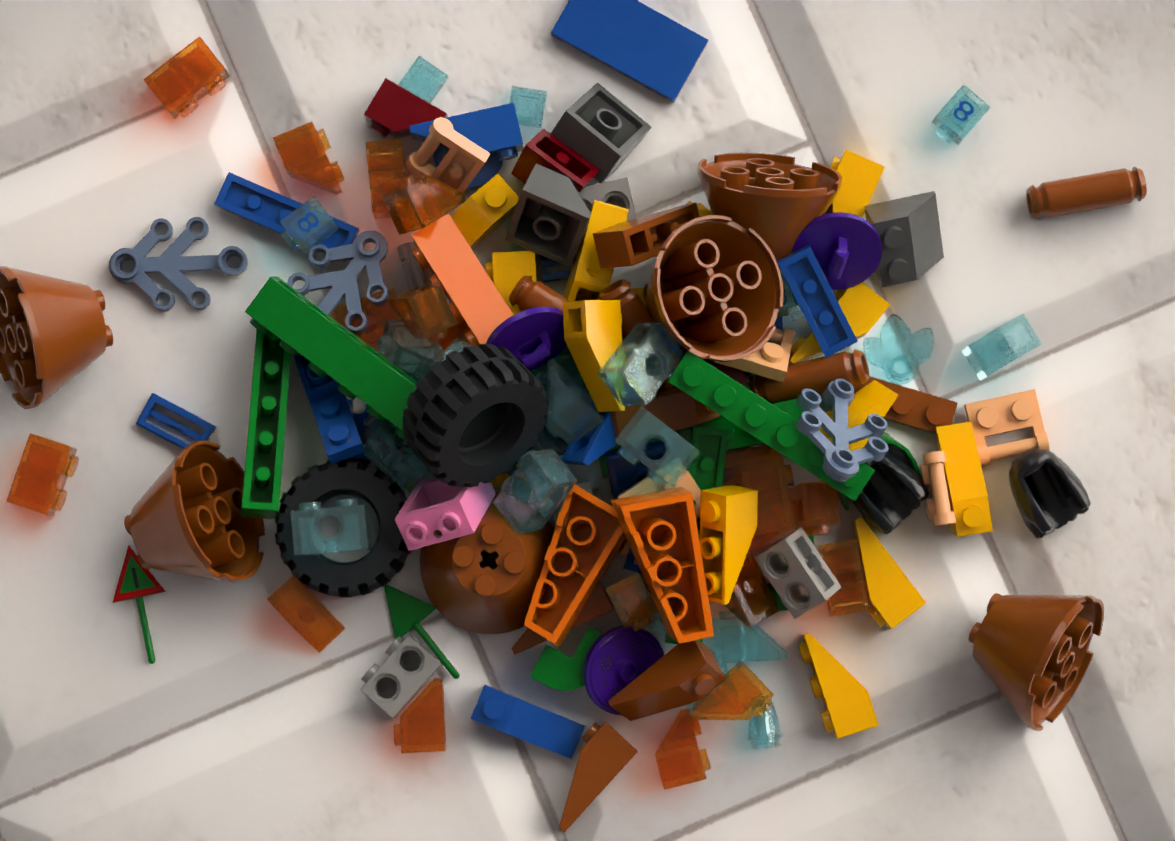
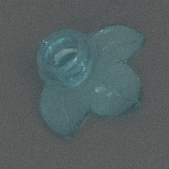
M892 314L883 324L880 338L868 337L863 340V349L867 360L872 365L883 369L887 380L897 385L907 384L916 377L918 365L930 358L934 346V335L931 328H924L911 334L905 322L895 314ZM897 361L904 362L906 372L903 374L897 373L894 370V363Z

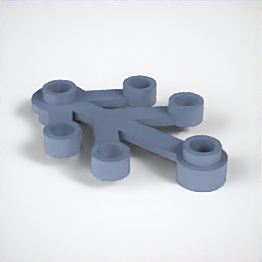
M200 217L191 218L186 224V229L160 257L145 258L159 241H167L173 235L171 223L166 219L159 218L151 224L150 231L133 249L122 248L111 256L109 271L112 277L120 283L129 284L134 282L152 298V302L158 310L169 311L175 305L174 295L167 289H160L145 274L147 272H161L188 297V302L194 309L204 310L210 305V294L205 289L195 286L180 271L222 270L229 276H238L246 270L248 259L243 250L236 246L224 248L219 255L181 256L195 240L205 238L209 232L208 224ZM197 222L202 223L204 226L203 231L197 235L191 232L192 225ZM160 224L168 226V232L163 236L156 234V228ZM237 256L240 258V264L237 268L228 267L230 257ZM126 260H131L134 265L133 269L127 273L123 272L121 269L122 263ZM197 293L205 294V302L201 305H196L193 302V297ZM162 294H168L170 297V302L166 306L158 304V298Z
M365 231L355 238L353 244L329 249L322 244L315 245L308 254L311 264L315 268H326L330 262L351 259L352 261L345 270L308 277L303 273H294L289 277L287 284L293 288L296 281H305L303 288L295 289L303 296L311 291L331 288L318 305L329 316L345 296L348 310L345 324L353 334H362L368 328V320L362 311L357 278L366 267L370 282L366 290L369 302L374 306H382L388 301L389 292L383 283L380 262L387 256L388 243L381 233ZM367 243H375L376 247L370 252L364 250V246ZM319 252L326 253V257L322 261L314 260L315 255ZM374 290H383L384 294L381 298L375 299L371 297ZM354 318L363 319V323L359 327L351 326V321Z
M836 379L830 382L822 394V399L816 391L806 388L802 390L796 400L798 407L805 411L796 423L797 429L807 435L824 453L822 465L824 472L830 478L840 482L854 477L859 470L860 464L871 460L881 461L889 449L887 443L880 438L888 427L887 421L882 416L869 414L863 424L848 428V407L854 399V387L844 379ZM822 400L833 410V420L819 407ZM820 427H821V428L829 435V437L833 440V444H832V443L825 437V435L819 430ZM869 438L863 448L853 451L849 450V444Z

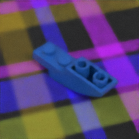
M298 353L297 356H294L331 465L366 452L348 397L336 388L339 383L329 375L326 378L317 375L307 366L310 361Z

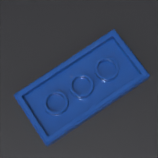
M569 0L551 31V36L673 103L708 43V39L637 0Z

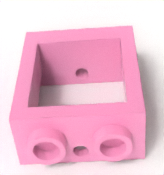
M435 476L417 482L396 516L395 522L409 551L473 534L496 493L491 482H479V485L475 487H455L442 483ZM435 530L441 531L442 535H437Z

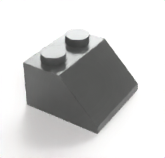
M597 83L564 112L550 134L597 167L600 171L594 179L599 183H603L620 167L652 127Z
M535 164L522 189L505 240L567 267H571L591 213L569 177Z
M934 191L864 206L866 220L874 226L881 239L882 257L875 270V274L882 287L918 280L944 258L937 200Z

